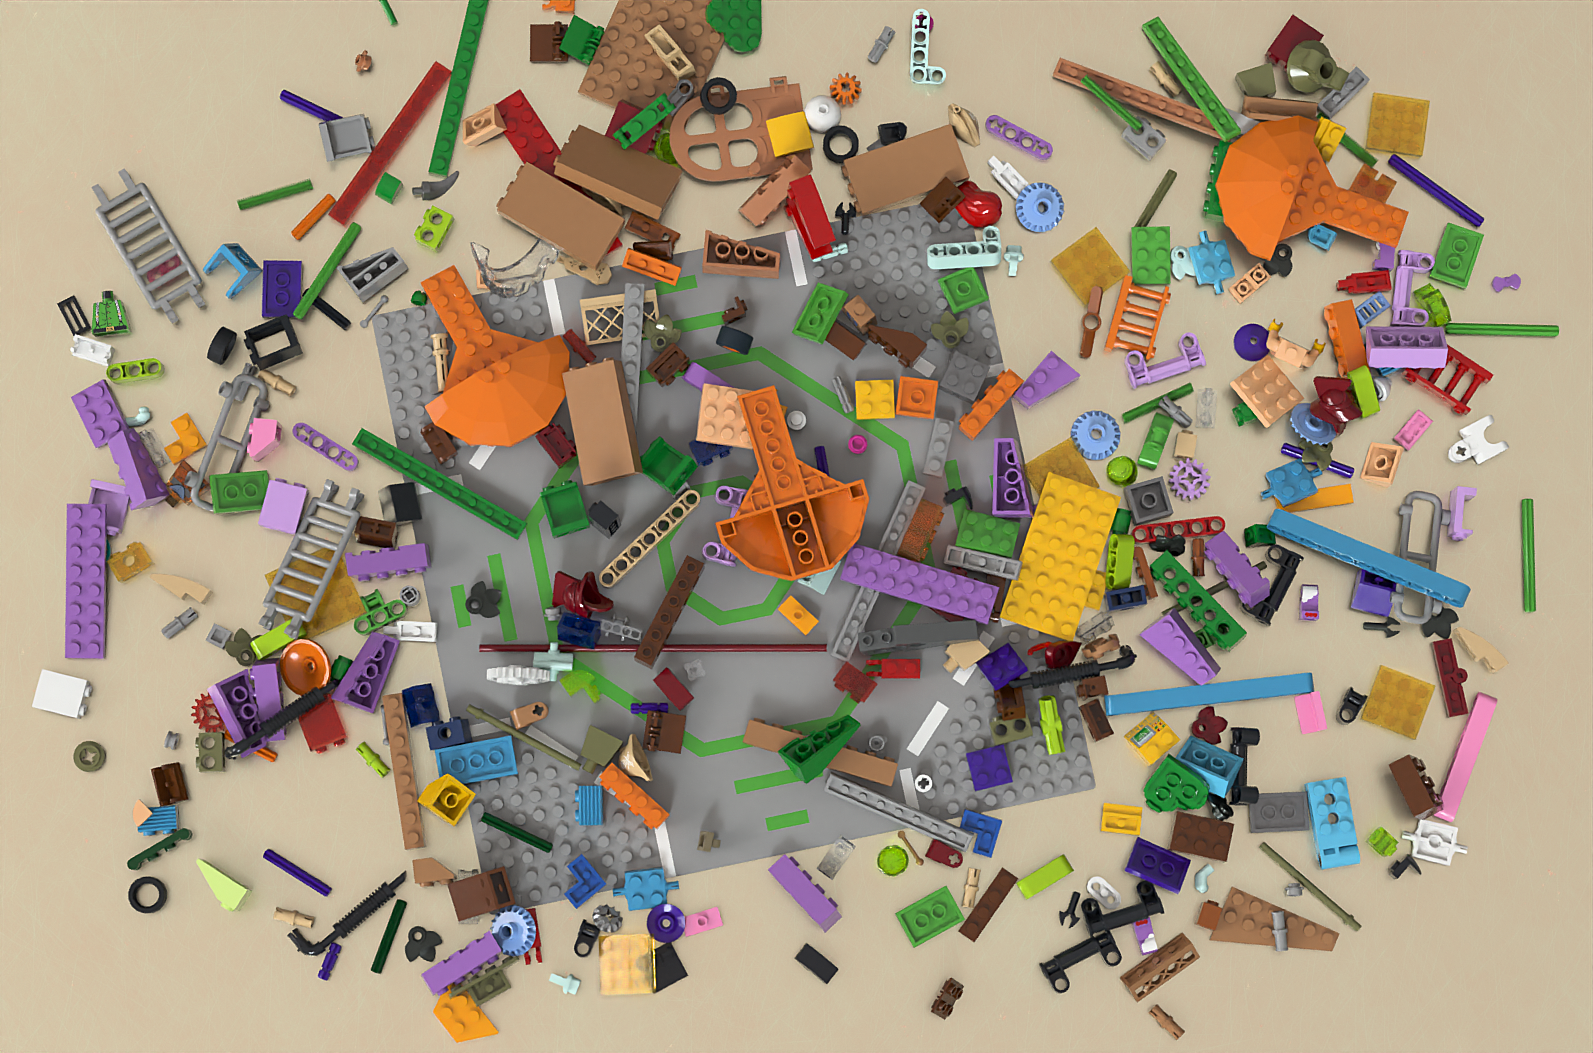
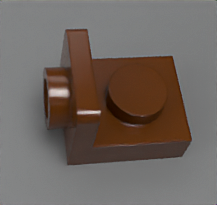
M738 296L734 298L737 309H734V307L724 311V315H722L725 326L746 317L745 311L748 310L744 300H739Z

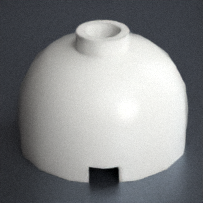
M818 95L806 104L804 112L809 129L818 134H826L832 127L839 125L841 109L832 97Z

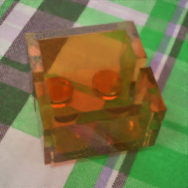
M1364 163L1348 190L1386 203L1397 181L1383 173L1378 180H1375L1374 178L1379 171Z

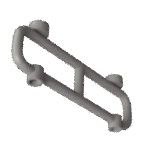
M239 374L232 383L222 382L218 394L226 399L198 473L189 471L185 477L184 484L192 487L190 495L193 503L208 511H213V504L201 500L198 493L217 442L238 450L229 472L238 473L248 442L252 434H249L250 423L254 422V418L259 417L261 410L265 412L269 406V401L265 400L267 396L265 383L249 374ZM242 381H246L258 386L260 392L254 401L252 414L241 443L220 434L239 384Z
M1413 491L1406 496L1405 504L1401 503L1399 507V514L1403 515L1399 557L1405 560L1411 559L1429 563V570L1436 572L1441 525H1449L1451 511L1442 509V502L1435 494ZM1415 498L1432 501L1435 506L1430 555L1408 551L1410 522L1413 512L1412 503ZM1396 583V592H1391L1390 603H1394V612L1400 620L1408 623L1424 624L1431 618L1432 613L1440 614L1442 601L1426 595L1423 616L1418 617L1405 614L1402 611L1404 586Z

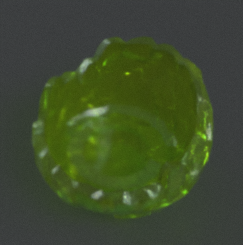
M670 133L661 134L654 145L656 157L668 164L677 163L670 148Z
M1119 456L1112 459L1106 468L1110 481L1119 486L1131 485L1138 476L1136 463L1127 456Z
M898 845L885 847L880 851L877 858L879 870L888 876H897L903 873L909 863L907 852Z

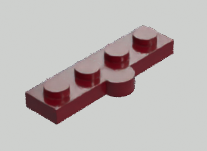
M1452 638L1432 642L1448 718L1468 714L1463 686L1461 685V683L1467 680L1468 674L1465 669L1458 668Z

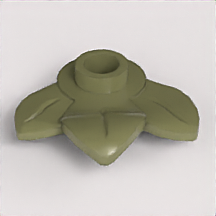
M946 311L941 317L940 324H931V332L935 338L942 340L945 347L950 349L956 348L960 344L961 337L968 332V319L962 318L956 321L955 317ZM949 336L954 337L955 341L949 342L947 338Z
M669 315L662 316L657 323L650 320L645 321V336L651 340V347L657 352H663L673 342L677 343L681 337L682 330L673 329V323ZM658 339H662L664 341V344L662 346L657 345Z
M1303 439L1299 443V446L1304 449L1302 463L1317 462L1318 468L1324 471L1332 461L1330 455L1333 450L1332 443L1322 444L1326 447L1323 448L1318 443L1313 444L1312 441L1307 442L1306 439Z
M239 628L234 636V641L225 642L226 651L230 656L235 657L240 665L249 666L256 658L250 643L262 635L251 638L243 628ZM243 653L248 654V660L242 658Z

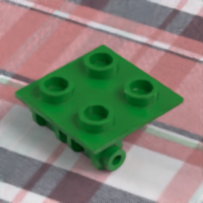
M574 15L559 49L590 65L596 50H598L601 38L605 34L604 28L601 26L595 27Z

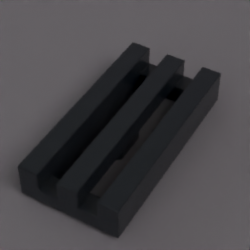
M75 295L57 303L73 336L92 330ZM71 301L74 302L86 327H82L73 307L70 304ZM63 305H67L72 317L74 318L79 328L78 331L75 330Z

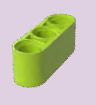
M155 358L116 363L107 368L106 375L115 384L155 379L163 375L164 366ZM153 364L159 365L156 372H150V367ZM134 367L140 368L137 375H131V370ZM115 370L121 371L118 378L112 377V373Z
M1364 365L1347 372L1348 379L1352 380L1350 388L1355 398L1354 402L1363 411L1360 417L1363 419L1379 412L1380 406L1367 366Z
M1112 534L1109 539L1105 578L1108 589L1120 590L1130 587L1135 545L1132 535Z
M292 619L250 643L259 661L272 656L295 641V639L288 637L289 635L284 633ZM302 624L297 640L307 635Z
M1063 854L1016 884L1027 900L1070 874L1074 869Z

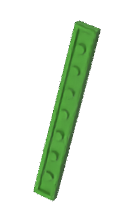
M1156 17L1143 24L1142 29L1223 141L1226 142L1241 134V129L1161 19Z

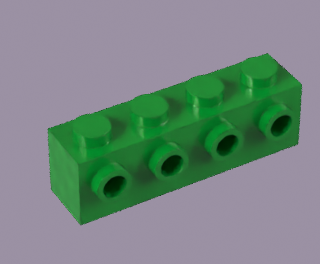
M1220 140L1217 146L1214 145L1212 156L1215 157L1214 164L1211 163L1209 175H1212L1211 182H1208L1206 193H1209L1208 200L1204 201L1203 211L1206 212V219L1223 221L1224 217L1215 184L1227 150L1233 142Z

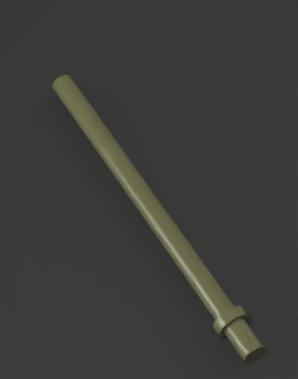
M471 704L468 705L466 711L475 715L476 719H482L579 771L581 763L484 712V709H478Z
M1265 842L1259 846L1262 851L1343 919L1345 925H1350L1355 931L1362 927L1353 919L1354 916L1352 914L1346 913Z

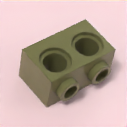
M1027 713L1026 718L1003 721L1002 716L992 718L993 722L989 723L994 746L1033 736ZM1022 720L1025 728L1017 730L1014 726L1015 721ZM998 725H1003L1006 728L1005 735H998L996 733Z
M199 733V737H196L195 741L196 749H199V757H196V768H199L201 773L225 772L224 733ZM208 738H213L215 741L214 746L211 748H207L205 745ZM209 757H213L215 764L208 768L206 760Z

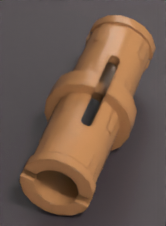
M1158 1004L1149 1012L1161 1024L1160 1027L1162 1029L1165 1028L1176 1040L1185 1033V1030L1173 1020V1017L1165 1013Z

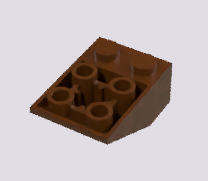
M873 325L868 326V339L876 345L877 343L884 347L883 351L889 356H896L899 359V364L905 368L909 367L912 369L926 352L927 344L913 333Z
M504 866L447 884L458 922L516 904Z

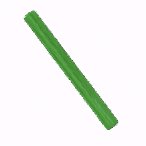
M353 222L294 310L293 314L296 318L303 319L360 232L361 226Z
M1447 323L1445 325V332L1447 334L1558 336L1559 326Z
M1527 498L1522 500L1525 612H1535L1533 499Z

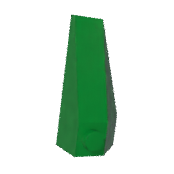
M846 715L827 724L826 728L816 732V730L809 732L810 736L801 740L799 737L792 740L781 748L778 754L794 775L807 784L823 772L861 725L850 715Z

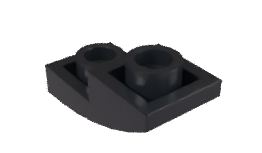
M807 943L794 958L824 984H828L839 970Z

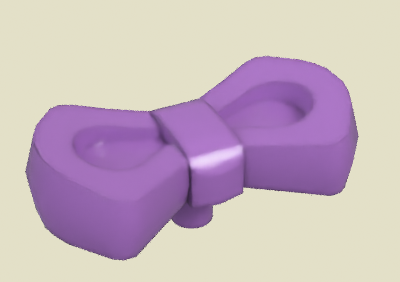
M1517 274L1504 278L1496 276L1492 281V286L1497 292L1509 286L1518 289L1521 284V279Z

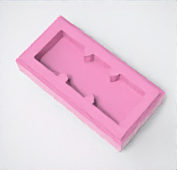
M1418 409L1393 439L1409 451L1433 420Z
M718 907L686 916L684 929L686 937L723 926Z

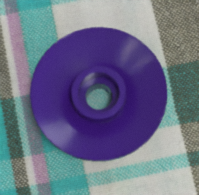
M1258 324L1242 326L1234 337L1235 351L1241 358L1247 361L1263 359L1270 351L1266 346L1269 332ZM1255 338L1257 344H1252L1250 339Z
M672 904L656 906L647 917L648 932L655 940L662 943H670L677 940L685 929V917L682 911ZM665 919H668L670 921V925L668 927H665L663 925V921Z

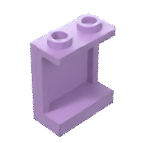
M276 478L275 481L270 480L258 524L262 527L295 535L299 528V521L309 490L305 488L306 485L294 482V485L286 484L287 480Z
M92 479L90 484L92 490L88 504H107V535L115 536L116 533L122 534L130 502V496H126L124 491L126 486Z
M1457 486L1450 491L1449 510L1451 511V518L1447 526V537H1452L1454 541H1463V539H1467V537L1473 534V530L1462 528L1464 500L1469 501L1477 494V488Z

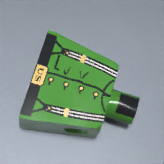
M103 291V302L93 304L92 334L95 337L130 333L131 327L123 302L121 300H114L113 291Z

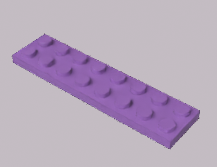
M67 504L65 658H105L107 504Z
M856 543L849 549L840 577L842 581L966 619L976 620L986 625L989 623L999 591L997 586Z

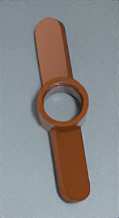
M1094 286L1091 289L1088 310L1081 319L1084 333L1080 354L1084 358L1091 356L1095 332L1101 326L1099 311L1103 289L1099 286ZM1089 315H1094L1098 320L1097 326L1093 329L1087 328L1084 323L1085 318Z

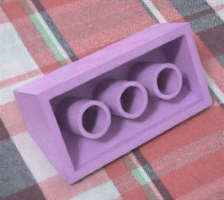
M1366 326V358L1368 367L1445 368L1448 347L1443 327Z

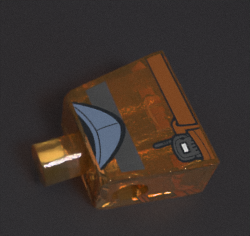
M185 460L180 463L166 484L172 493L165 501L172 507L180 500L187 505L193 502L190 495L192 487L185 485L184 481L189 471L198 472ZM203 479L200 487L199 497L211 489L210 484L205 479Z

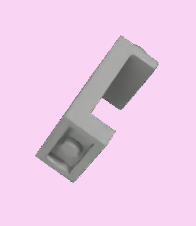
M364 114L319 123L327 162L347 156L371 153L373 151L372 148L375 147L373 136L369 137L368 129H371L369 117L365 118Z

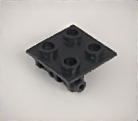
M671 942L665 943L636 959L654 994L688 976Z

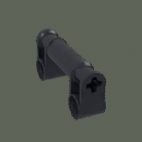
M1272 545L1265 553L1266 560L1280 568L1270 587V595L1264 601L1256 604L1252 610H1248L1242 601L1239 605L1240 610L1244 614L1266 626L1271 625L1270 621L1274 613L1278 611L1297 574L1296 569L1300 561L1304 560L1303 556L1280 545ZM1275 549L1279 552L1280 556L1278 559L1271 557V550Z
M1231 727L1232 743L1230 744V753L1243 758V762L1231 787V801L1229 805L1246 806L1247 804H1256L1259 799V790L1256 786H1247V747L1258 745L1260 732L1257 728Z
M1141 881L1137 885L1139 904L1107 914H1102L1097 900L1093 898L1085 899L1081 904L1089 936L1091 937L1097 932H1107L1148 919L1149 916L1154 914H1164L1161 899L1158 897L1153 883Z
M1109 930L1096 937L1092 936L1053 956V959L1045 963H1039V966L1053 991L1062 994L1070 987L1069 979L1064 972L1065 969L1097 953L1100 954L1105 965L1115 967L1121 962L1122 956ZM1112 952L1117 955L1116 963H1110L1107 960L1109 953ZM1062 979L1065 981L1066 987L1064 990L1056 988V980Z

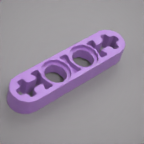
M991 115L987 118L985 127L989 133L1040 160H1047L1051 157L1053 148L1050 143L997 115ZM996 120L998 121L997 125L1000 127L1005 124L1006 126L1003 128L1002 134L999 133L1000 128L996 126L994 129L991 128V123L989 122ZM1012 128L1015 130L1016 136L1009 138L1006 136L1005 131ZM1023 138H1031L1033 144L1030 147L1024 146L1022 144ZM1036 142L1039 143L1037 147L1041 149L1047 147L1048 154L1041 155V150L1038 148L1033 151L1032 149L1035 147Z
M297 423L293 427V435L297 440L347 471H353L358 467V458L353 453L309 425ZM303 427H305L304 430L309 435L311 434V431L314 432L309 437L308 442L305 441L308 439L305 435L301 434L300 436H298V428L302 429ZM315 437L323 439L321 446H313L312 441ZM331 447L339 449L336 457L329 456L328 451ZM343 452L346 453L343 455L345 458H353V466L349 465L347 467V463L342 459L340 460V462H338V460L342 457Z

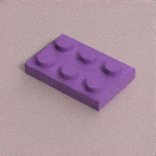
M102 379L71 397L95 448L102 447L119 432L129 429L106 380Z

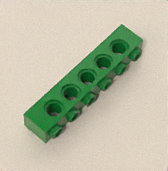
M1167 550L1150 565L1152 577L1156 581L1160 580L1164 584L1163 588L1170 595L1173 594L1177 598V603L1183 609L1186 607L1191 612L1190 616L1194 621L1202 623L1204 631L1209 636L1213 635L1217 639L1216 643L1221 649H1227L1230 652L1246 637L1247 632ZM1172 571L1175 573V577L1169 579L1165 576V573ZM1180 585H1186L1189 590L1187 592H1181L1179 591L1178 587ZM1195 598H1198L1201 600L1202 604L1200 606H1194L1191 603V601ZM1212 612L1215 618L1208 620L1205 618V614ZM1226 626L1229 631L1226 634H1222L1218 631V628Z

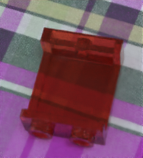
M331 694L324 696L325 701L315 708L312 707V710H309L308 713L306 712L305 715L298 719L312 753H323L327 751L328 746L333 744L335 747L346 743L345 740L348 739L334 704L335 701L331 699Z

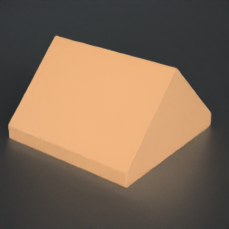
M495 103L463 120V143L465 145L476 147L507 130Z
M1371 442L1360 478L1385 487L1392 485L1404 448Z

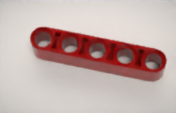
M1212 516L1139 525L1132 530L1130 535L1134 537L1135 544L1137 545L1156 542L1157 536L1154 534V529L1156 528L1162 529L1163 536L1168 538L1176 535L1173 532L1174 526L1182 528L1181 536L1185 539L1215 536L1224 530L1225 521L1222 517ZM1217 521L1220 524V530L1212 529L1211 522ZM1195 523L1199 524L1201 532H1194L1192 525ZM1138 530L1142 531L1145 538L1142 540L1137 539L1135 532Z

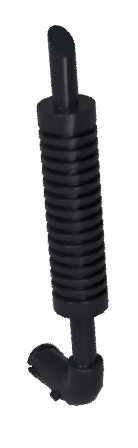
M1123 645L1119 649L1122 657L1117 658L1116 661L1098 664L1097 660H1091L1090 662H1083V664L1080 662L1079 665L1078 663L1068 665V667L1065 665L1064 668L1063 666H1060V668L1056 667V669L1049 668V671L1048 669H1045V671L1041 670V672L1040 670L1030 672L1029 678L1009 681L1008 684L1012 688L1032 685L1033 689H1038L1039 687L1043 688V685L1044 687H1047V685L1051 686V684L1054 686L1055 684L1058 685V683H1066V681L1069 683L1070 681H1077V679L1081 680V678L1083 680L1085 678H1092V676L1098 677L1100 676V671L1115 668L1120 670L1130 667L1135 662L1137 655L1133 653L1129 645H1126V648Z
M334 679L321 689L315 686L311 691L302 695L301 698L299 697L295 702L288 704L285 709L283 708L282 711H278L279 713L269 717V720L266 719L260 723L261 729L247 739L243 738L233 746L226 748V758L235 760L237 756L247 751L250 745L262 737L271 738L274 734L280 732V729L283 730L287 725L289 726L290 723L292 724L293 721H296V718L299 719L306 712L308 713L309 710H312V707L315 708L325 701L324 695L338 687L340 684L339 680Z
M406 870L389 885L384 882L381 884V888L375 889V893L369 894V898L366 897V900H362L363 903L360 902L357 908L354 907L351 913L348 912L345 918L342 917L339 923L336 922L333 925L335 930L321 942L318 941L312 945L297 928L292 930L293 933L290 932L287 937L298 948V952L301 951L307 956H318L339 936L344 939L348 936L347 933L350 934L351 931H354L353 928H357L356 925L362 924V920L368 919V915L374 914V910L377 911L378 908H381L380 905L383 906L384 903H387L386 900L389 901L390 897L393 898L396 895L394 890L406 880Z

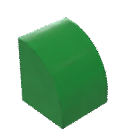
M385 172L378 183L375 195L392 205L403 184L400 180Z

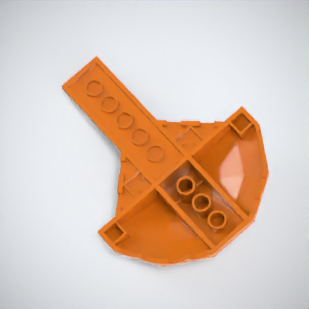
M1299 115L1278 121L1260 122L1229 146L1215 188L1218 192L1224 224L1233 231L1235 237L1244 244L1250 254L1270 261L1277 243L1321 223L1338 227L1394 248L1398 246L1409 212L1338 187L1313 141L1318 122Z
M455 265L420 282L457 347L443 394L425 406L434 425L450 433V435L461 439L470 446L487 445L491 447H512L547 428L566 397L562 373L569 372L570 352L561 336L557 335L541 342H535L490 329Z
M774 385L737 396L759 472L735 516L715 523L721 544L751 571L788 581L831 570L860 537L869 503L864 480L861 479L843 484L796 458Z

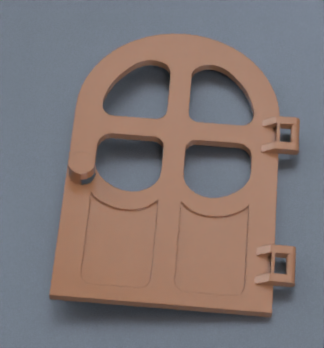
M786 76L769 78L770 87L736 91L737 100L735 103L745 105L752 114L751 125L740 130H727L724 114H714L715 132L688 135L684 129L686 120L692 113L703 108L700 96L691 99L678 110L670 127L669 142L675 160L690 175L712 182L743 178L751 179L753 177L759 178L760 176L771 175L788 155H796L810 170H813L810 149L778 158L775 157L766 124L767 120L804 111L799 83L788 84ZM783 80V84L774 85V81ZM715 85L709 89L707 97L711 105L722 107L728 103L730 95L729 92H724V86ZM720 88V92L711 93V89ZM741 139L753 141L758 151L755 161L748 166H733L728 143ZM716 143L719 146L721 168L711 170L699 166L690 159L688 149L693 145Z

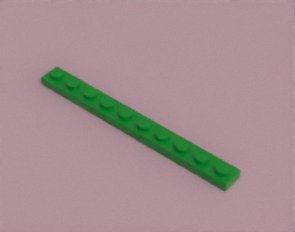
M469 0L428 171L430 174L448 177L489 0Z
M361 428L352 443L358 449L516 540L520 538L527 526V523L363 428Z

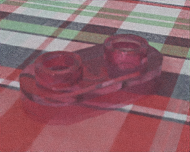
M176 255L148 271V281L151 283L155 280L156 275L163 276L180 266L181 261ZM174 261V265L169 267V262Z

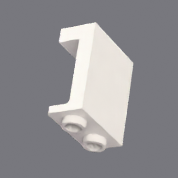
M42 669L32 707L81 719V715H85L87 708L85 701L86 697H89L91 694L92 686H90V681Z

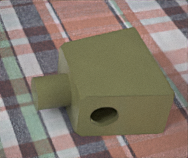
M1272 63L1238 72L1235 76L1244 95L1271 98L1276 94Z
M590 725L580 754L587 758L583 770L593 774L597 765L606 768L624 742Z

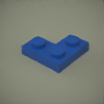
M965 809L960 828L978 833L973 852L992 857L1002 820Z
M583 854L567 866L579 882L565 892L564 895L576 909L606 885L605 881Z

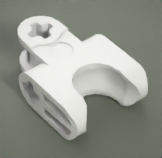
M1488 415L1459 431L1463 440L1450 447L1448 457L1454 463H1461L1474 457L1478 465L1507 450L1509 445L1506 441L1491 444L1485 440L1484 430L1494 423L1493 416ZM1462 450V454H1456V451Z

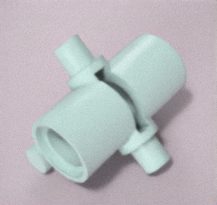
M550 642L548 652H534L533 667L550 671V681H557L559 671H573V653H560L558 642Z

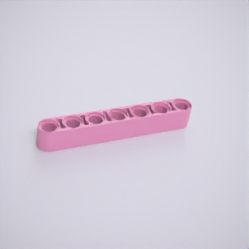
M1482 692L1477 693L1440 792V797L1443 800L1441 805L1443 810L1433 816L1451 823L1453 822L1495 710L1497 698Z

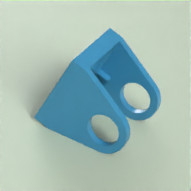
M238 243L223 244L203 268L204 273L208 274L228 259L241 273L227 291L226 296L228 299L237 295L263 271Z

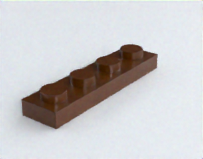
M1002 867L958 932L972 942H975L1018 878Z

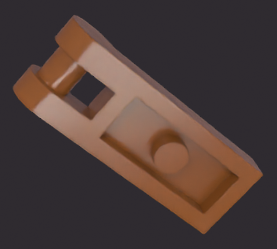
M632 212L625 226V230L648 241H663L664 234L668 235V240H671L672 252L675 248V241L679 240L681 235L635 212Z
M1139 546L1135 547L1133 560H1136L1138 566L1135 568L1139 579L1142 578L1145 594L1148 596V599H1155L1158 597L1144 551Z

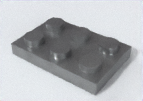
M1307 791L1259 794L1258 802L1256 804H1249L1250 833L1308 831Z

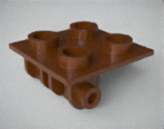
M556 21L554 24H530V62H568V54L559 49L568 29V24H562L560 21Z
M648 710L642 748L648 749V751L658 750L681 754L686 715Z
M950 978L948 981L946 980L942 987L944 991L940 990L942 994L937 996L939 999L934 1001L931 1006L933 1008L931 1012L945 1020L946 1017L951 1015L956 1000L962 996L964 986L953 978Z

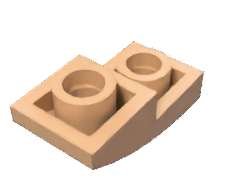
M1258 263L1228 290L1241 304L1265 284L1271 276Z

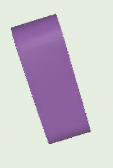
M691 362L682 376L683 380L701 392L704 383L734 388L695 362Z

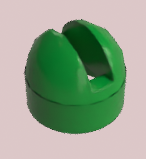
M420 290L415 291L412 295L411 303L418 306L426 305V293H421Z

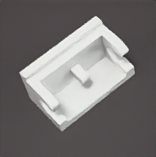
M75 334L73 338L75 344L70 349L73 356L109 367L115 351L111 345Z

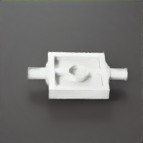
M1419 819L1417 830L1414 833L1404 830L1402 832L1405 835H1402L1401 838L1411 840L1413 843L1411 857L1450 866L1455 851L1466 854L1468 846L1457 844V827Z

